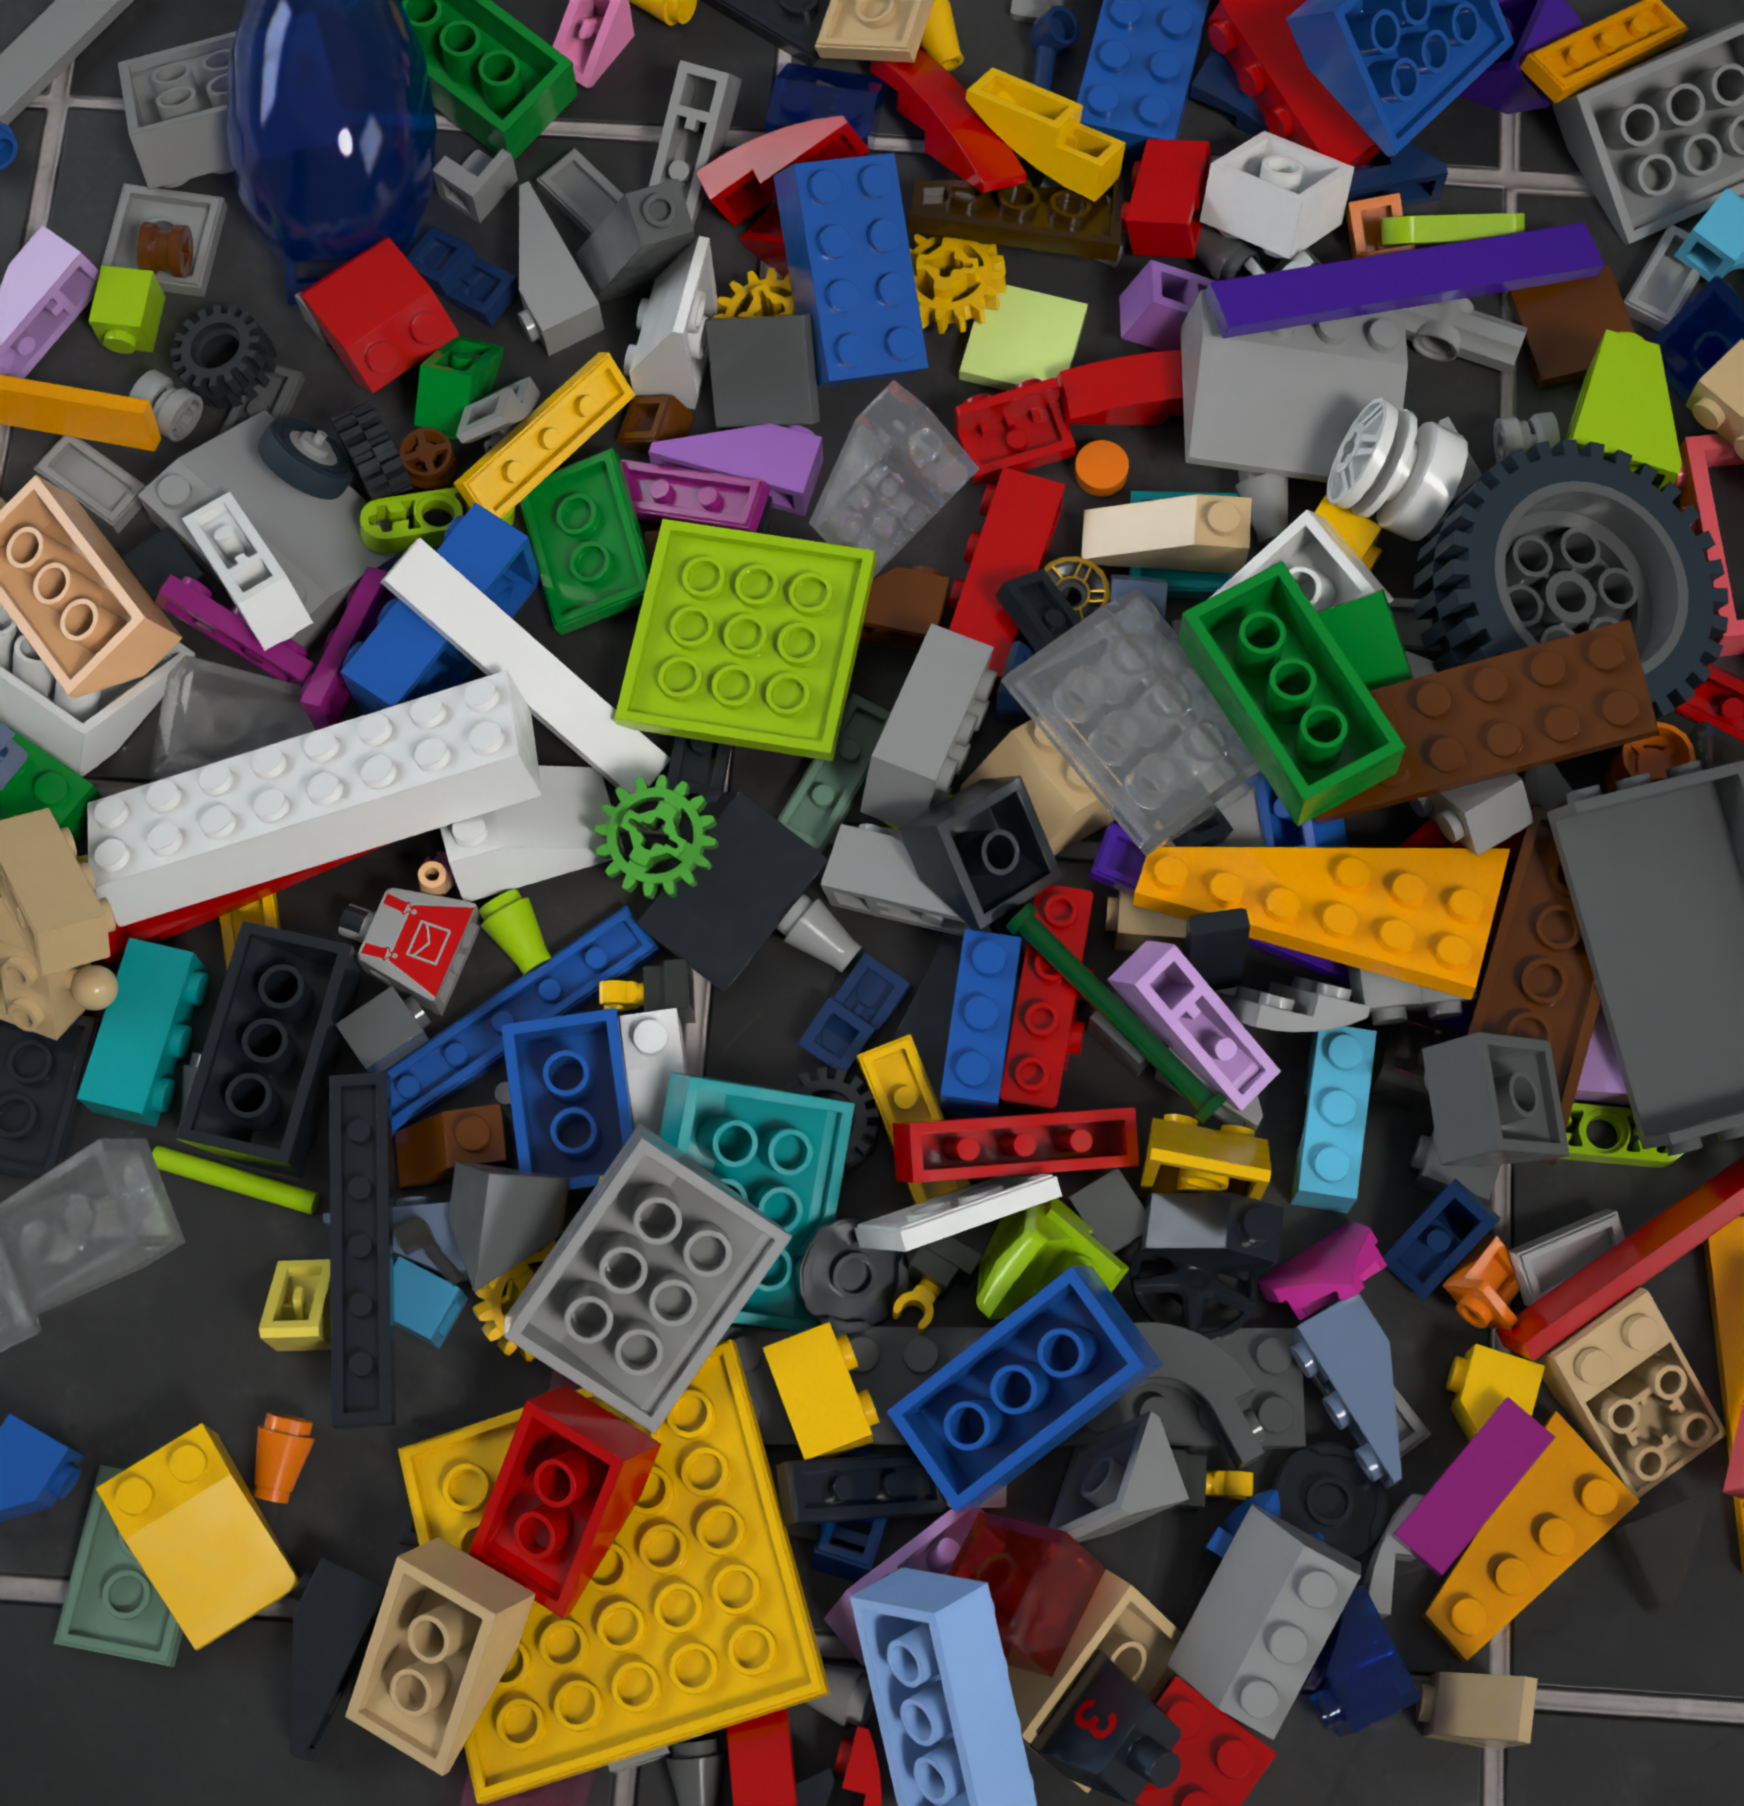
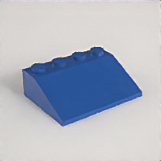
M1307 0L1286 18L1308 69L1387 156H1394L1514 44L1497 0Z

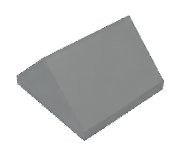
M1149 1411L1090 1439L1086 1446L1074 1448L1043 1542L1051 1549L1112 1534L1189 1500L1164 1427L1158 1415Z

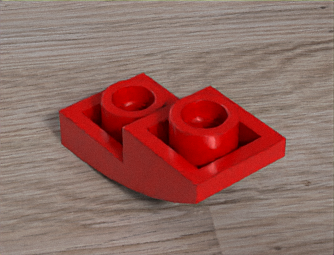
M857 1726L854 1739L842 1737L834 1773L845 1776L842 1789L866 1795L863 1806H882L881 1776L876 1749L869 1729Z

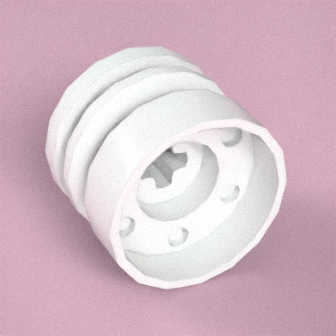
M1384 398L1374 399L1361 411L1340 445L1327 482V498L1330 504L1341 509L1351 508L1353 514L1360 518L1370 517L1377 511L1376 520L1380 527L1409 541H1419L1442 518L1456 493L1468 457V442L1462 435L1433 421L1423 423L1417 428V417L1413 412L1407 409L1398 410L1393 402Z

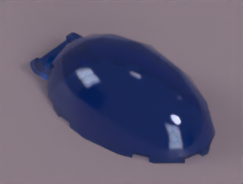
M246 0L228 59L225 134L237 193L264 245L284 263L288 306H297L294 295L306 290L322 279H298L297 264L346 263L385 236L390 237L403 253L413 241L420 220L425 212L433 188L432 169L435 165L437 123L425 55L401 0Z

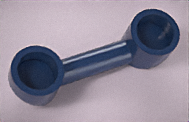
M1056 5L1043 13L1034 22L1030 33L1031 47L1036 54L1032 84L1050 92L1055 56L1076 42L1080 33L1075 15L1064 6Z

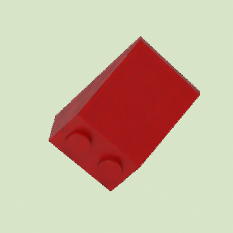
M567 1385L527 1400L468 1555L536 1593L534 1601L562 1619L569 1616L641 1497L661 1443Z

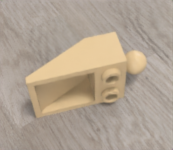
M0 897L1 1020L12 1023L22 1030L33 1031L57 1041L86 1009L93 1011L102 1010L113 1003L118 994V981L113 972L104 966L91 965L90 962L42 976L2 897Z

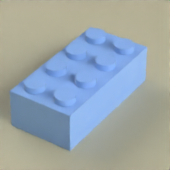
M902 1567L851 1595L850 1601L897 1805L1037 1806L1034 1782L1028 1766L1021 1734V1723L1016 1712L1008 1676V1665L1002 1649L995 1618V1607L990 1595L988 1582Z

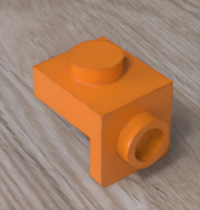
M1400 193L1346 203L1345 215L1352 259L1415 249V244L1382 246L1381 218L1403 216Z
M1485 1235L1463 1258L1443 1284V1287L1458 1303L1456 1309L1460 1316L1471 1325L1482 1329L1491 1327L1511 1330L1518 1321V1318L1509 1309L1508 1304L1520 1288L1508 1254L1509 1250L1496 1235Z

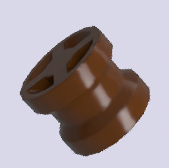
M144 222L139 230L137 240L139 269L153 271L155 276L160 271H165L175 278H187L193 261V238L189 226L176 224L171 229H162L157 223Z
M430 427L418 428L410 432L402 440L399 455L414 489L419 492L446 489L454 483L458 474V464L453 454L451 442L444 433Z

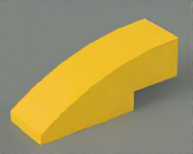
M993 67L967 89L965 99L981 119L1012 150L1036 169L1064 187L1096 202L1120 178L1126 142L1081 124L1082 104Z

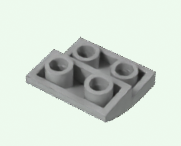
M1297 976L1293 977L1291 986L1271 982L1268 993L1242 986H1237L1235 996L1215 992L1240 1023L1274 1031L1315 1032L1335 1029L1368 1018L1370 1006L1349 1001L1352 992L1350 989Z

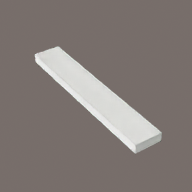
M421 538L414 541L380 581L487 676L508 670L528 705L531 714L616 788L620 786L629 794L636 792V777L640 776L650 786L671 760L670 757L639 730L617 725L614 720L616 710Z

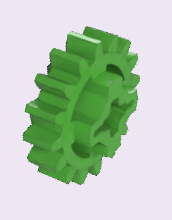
M659 775L653 788H649L642 776L636 777V792L629 794L619 786L615 789L617 797L621 801L618 806L602 804L600 809L610 820L608 824L594 826V832L607 839L606 844L595 849L596 855L599 858L613 859V862L605 870L611 879L623 873L626 874L622 888L627 892L631 893L641 883L643 884L644 896L647 899H654L658 886H663L671 898L676 897V882L683 879L688 885L695 887L697 881L692 871L696 866L704 870L711 869L712 865L703 856L704 850L718 848V841L710 836H706L705 831L716 826L717 822L714 816L699 815L707 805L702 795L694 797L690 801L687 800L690 791L688 783L681 781L673 791L670 790L669 781L665 775ZM660 801L654 810L641 814L633 811L644 803ZM684 812L687 813L692 823V844L688 843L681 836L679 825L683 820L682 815ZM663 824L664 833L677 848L667 844L663 846L655 843L648 850L650 843L636 826H640L645 830L658 831ZM621 830L630 835L633 850L629 855V862L626 861L621 851ZM671 860L681 863L670 871L650 874V872L653 873L657 864Z

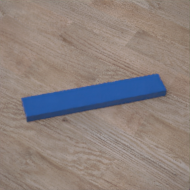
M626 905L557 952L550 960L541 963L383 1071L387 1072L391 1077L392 1138L395 1137V1132L411 1126L505 1061L501 1025L574 1014L599 996V982L608 980L622 981L660 954L659 948L648 933L636 925L638 920L629 907Z

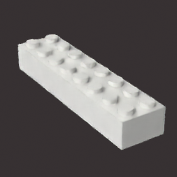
M508 670L88 802V864L94 876L96 896L98 899L104 897L108 899L115 922L119 927L540 797L542 796L531 711Z

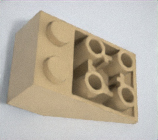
M1641 1287L1632 1291L1535 1361L1533 1360V1362L1545 1366L1542 1379L1547 1388L1600 1459L1637 1499L1727 1435L1724 1426L1648 1290Z

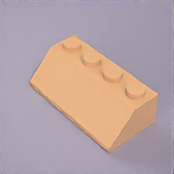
M35 475L0 510V604L68 696L77 698L145 676L183 638L163 611L155 605L153 598L74 496Z

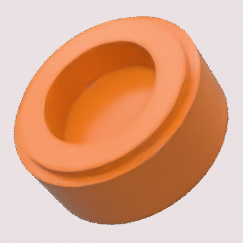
M1097 440L1090 442L1079 451L1076 457L1075 479L1080 488L1090 495L1098 497L1113 495L1124 486L1127 480L1129 469L1128 457L1119 445L1111 441Z

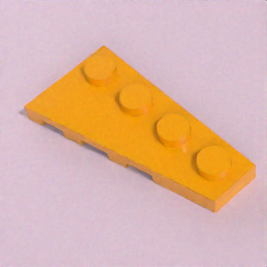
M1557 1411L1550 1415L1543 1426L1555 1436L1554 1440L1472 1538L1422 1614V1617L1462 1662L1468 1661L1640 1502Z

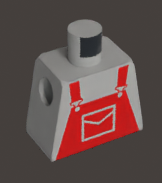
M388 888L376 912L350 903L343 912L338 933L362 943L357 960L368 975L388 987L393 986L397 992L407 998L413 995L419 1005L435 1014L443 1016L484 920L479 914L475 903L398 888Z

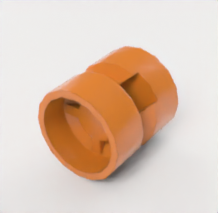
M1657 722L1660 735L1627 743L1620 747L1607 769L1605 777L1607 793L1618 791L1615 782L1644 773H1650L1652 782L1668 779L1666 769L1696 761L1694 746L1687 735L1674 725Z

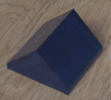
M1719 275L1715 276L1650 341L1660 345L1666 382L1685 403H1687L1698 380L1741 339L1744 340V302Z

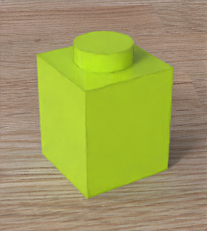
M101 266L89 323L102 347L121 354H131L135 350L153 352L166 298L154 272Z

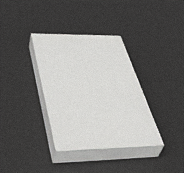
M1052 1174L992 1177L860 1223L854 1229L860 1248L906 1252L1061 1197L1062 1193L1057 1176H1052Z

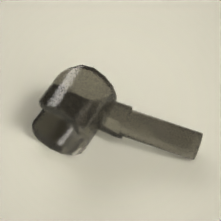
M411 1217L394 1226L393 1232L406 1256L423 1248L427 1257L453 1287L465 1278L440 1249L441 1247L436 1242L426 1221L417 1217Z

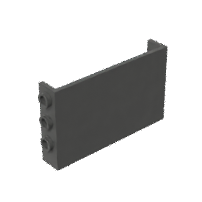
M1700 760L1666 769L1668 779L1652 782L1650 773H1644L1615 782L1618 791L1603 795L1600 785L1586 787L1565 794L1567 805L1547 812L1642 1149L1666 1146L1668 1156L1703 1148L1701 1137L1712 1133L1717 1134L1719 1142L1744 1136V760L1702 770Z

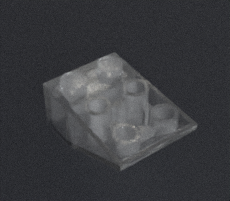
M893 380L855 419L809 524L826 543L875 550L877 563L874 578L980 468L933 412L903 386Z

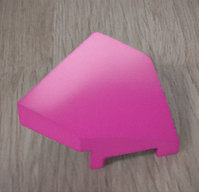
M1350 1221L1257 1279L1258 1288L1266 1301L1282 1303L1287 1300L1298 1320H1302L1336 1298L1344 1301L1357 1295L1365 1287L1362 1282L1384 1269L1387 1264L1375 1246L1378 1240L1372 1230L1361 1223Z

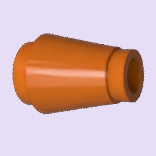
M267 1412L264 1426H257L254 1497L271 1502L288 1503L290 1493L294 1489L316 1439L310 1436L313 1426L312 1421L295 1416Z

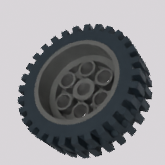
M1562 439L1552 448H1550L1549 441L1536 443L1526 452L1521 448L1509 454L1501 462H1497L1450 502L1442 518L1426 535L1431 540L1420 548L1417 559L1418 563L1424 564L1426 567L1414 576V591L1427 592L1429 594L1416 603L1414 607L1416 620L1432 619L1433 625L1420 636L1425 649L1440 645L1444 655L1432 663L1435 670L1440 672L1630 620L1657 721L1687 702L1696 693L1693 689L1705 683L1712 672L1706 666L1719 659L1723 645L1713 640L1727 632L1728 618L1713 613L1729 603L1728 589L1713 588L1712 582L1725 574L1721 559L1706 561L1704 552L1713 547L1715 542L1709 531L1697 536L1695 535L1690 524L1699 519L1700 515L1692 504L1682 512L1676 508L1672 501L1681 491L1671 481L1658 490L1651 484L1658 473L1653 467L1645 463L1634 472L1628 469L1632 458L1631 454L1618 449L1606 460H1603L1604 444L1590 441L1577 451L1576 440ZM1519 560H1521L1524 563L1526 568L1522 566Z

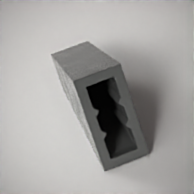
M679 179L624 194L576 252L582 275L599 303L652 288L655 279L694 241L695 231Z

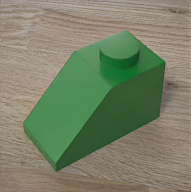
M457 336L428 357L420 365L414 426L438 429L448 439H458L456 433L464 408L491 393L503 357L504 346Z

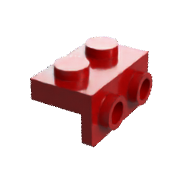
M1057 378L1043 381L1040 379L1025 380L1016 385L1013 390L993 396L978 394L968 398L962 405L955 408L954 432L974 486L999 479L1003 467L1023 472L1075 456L1076 445L1069 426L1066 424L1065 415L1059 402L1060 386Z

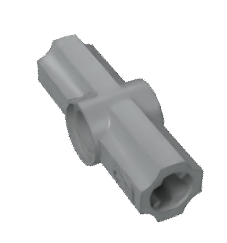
M1467 298L1368 314L1369 316L1405 321L1406 340L1412 341L1415 350L1429 359L1451 361L1456 357H1460L1511 374L1528 329L1527 327L1475 311L1473 304Z

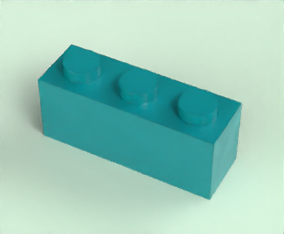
M129 938L116 976L118 994L113 1003L106 1007L77 1099L91 1112L156 1127L161 1112L166 1113L169 1110L175 1094V1081L172 1079L176 1063L178 1058L183 1059L187 1055L192 1040V1027L189 1026V1022L195 1005L200 1006L203 1003L209 986V975L206 973L207 968L194 952Z

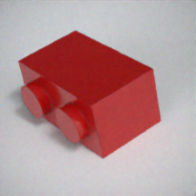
M1147 139L1142 160H1136L1133 165L1131 178L1133 193L1131 201H1124L1120 216L1122 218V233H1128L1133 255L1195 258L1203 223L1200 222L1210 165L1212 163L1209 141Z

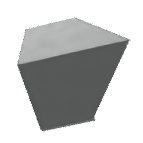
M464 1161L455 1162L448 1220L474 1293L556 1238L562 1236L570 1178Z

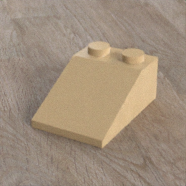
M439 1537L397 1556L345 1717L439 1775L447 1774L518 1648L536 1593Z

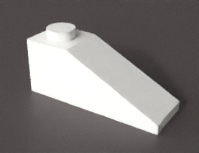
M230 491L182 518L264 651L292 638L298 631L313 623L287 575Z
M677 1008L620 1016L634 1127L636 1129L640 1123L658 1136L660 1134L670 1071L688 1074L682 1026Z

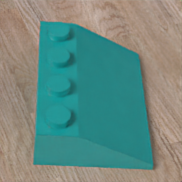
M670 1071L659 1137L690 1156L792 1235L786 1247L732 1323L802 1332L806 1327H817V1322L803 1310L794 1290L793 1266L801 1244L817 1226L836 1217L855 1103Z

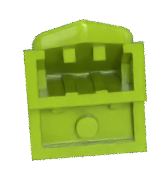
M1056 1198L1005 1216L1000 1220L981 1259L976 1303L978 1309L990 1320L1005 1319L1072 1266H1093L1111 1293L1127 1273L1129 1267L1091 1235L1094 1231L1091 1226Z

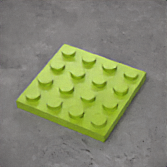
M662 519L614 717L616 724L633 730L833 761L877 563L875 550Z

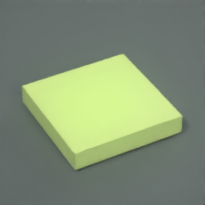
M1006 285V293L998 294L999 309L991 310L985 307L986 322L982 325L974 320L959 370V380L1009 391L1025 380L1040 379L1043 381L1056 378L1060 371L1071 369L1086 318L1088 304ZM1059 394V402H1060V404H1061L1062 401H1061V396H1060V394Z

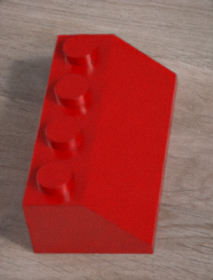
M1221 0L1204 26L1208 30L1209 39L1213 47L1220 54H1224L1236 72L1238 83L1243 92L1249 97H1253L1262 111L1270 133L1355 168L1369 165L1381 149L1308 69L1286 20L1307 0Z

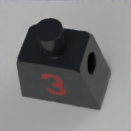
M1100 1650L1097 1651L1029 1745L1066 1778L1126 1803L1135 1801L1148 1782L1156 1788H1166L1171 1785L1177 1778L1181 1766L1178 1755L1171 1751L1180 1739L1181 1729L1128 1674Z

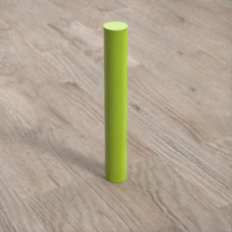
M157 1145L150 1158V1167L310 1215L314 1214L319 1203L320 1194L318 1192Z

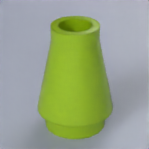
M518 889L509 890L495 897L479 909V914L484 920L481 924L482 929L518 966L523 976L541 963L552 958L543 940L530 899L528 897L522 898Z

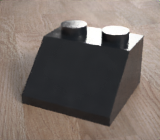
M1021 776L981 779L898 828L919 879L974 930H981L1063 879Z

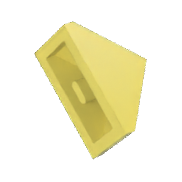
M330 1259L278 1261L259 1325L260 1338L276 1351L331 1350Z

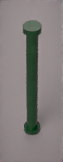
M1031 903L1023 907L1010 920L1006 928L1013 935L1019 932L1198 1110L1194 1116L1203 1124L1220 1108L1227 1098L1220 1091L1214 1094L1034 916L1038 910Z

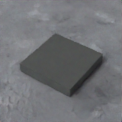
M811 313L713 318L706 320L716 428L748 427L769 423L776 425H800L820 422Z

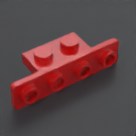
M1051 885L1035 896L1034 907L1038 912L1034 916L1085 965V945L1093 904V893L1090 890ZM1028 941L1001 1085L1000 1100L1006 1104L1054 1111L1058 1105L1063 1071H1067L1070 1054L1079 1056L1081 1054L1085 1022L1077 1021L1076 1016L1079 1000H1087ZM1087 967L1094 974L1095 968Z

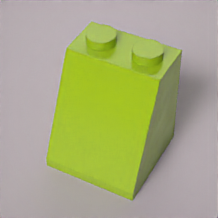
M1606 329L1583 380L1565 440H1576L1577 451L1590 441L1604 444L1603 460H1606L1618 449L1631 454L1632 458L1628 469L1634 472L1645 463L1653 467L1658 473L1651 484L1658 490L1670 481L1674 484L1682 466L1660 345L1645 341L1641 336L1632 332L1618 333Z

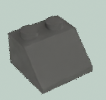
M1477 1032L1422 1049L1425 1066L1424 1082L1429 1092L1434 1123L1433 1139L1438 1150L1440 1165L1485 1167L1570 1156L1550 1041Z

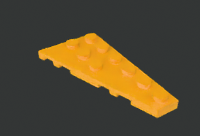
M1149 847L1135 889L1132 905L1188 920V917L1192 915L1243 908L1247 910L1250 923L1249 938L1471 1000L1477 985L1510 849L1491 848L1476 856L1468 848Z

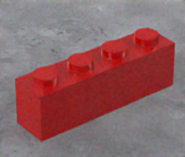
M1006 467L1002 468L997 486L988 483L980 507V515L986 516L981 533L972 531L969 537L964 562L970 563L966 580L959 578L955 580L948 603V610L955 611L950 628L943 627L994 647L989 669L997 672L990 693L997 696L1012 642L1020 631L995 595L1004 582L1043 569L1063 508L1065 484Z
M1101 1108L892 1123L896 1181L919 1183L1139 1166L1135 1108Z

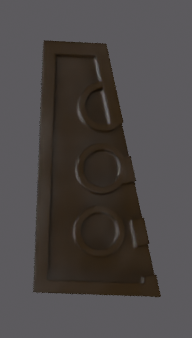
M1118 178L1096 202L1059 184V187H1032L1030 179H1026V183L985 193L980 192L966 180L914 181L908 231L923 233L933 237L943 236L978 241L983 244H998L1031 249L1037 252L1047 251L1081 256L1086 259H1102L1117 262L1121 245L1122 218L1120 216L1124 200L1125 178Z

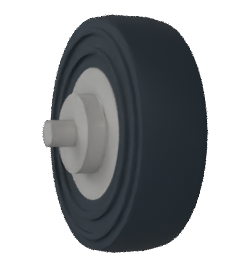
M277 418L272 421L260 438L258 451L264 463L279 478L305 494L326 500L337 499L345 492L353 479L355 466L347 452L324 431L318 430L309 424L291 418Z

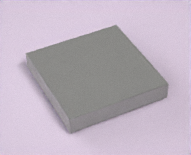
M123 183L102 265L139 269L137 240L139 230L144 222L157 223L162 229H171L176 224L187 225L192 232L193 261L189 276L187 278H175L169 272L160 271L156 278L163 292L205 297L228 208L224 197L160 188L149 190L146 186Z

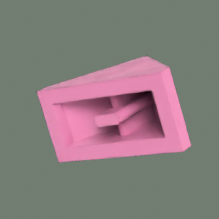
M629 0L569 1L552 47L573 62L575 80L584 87H592L634 37Z

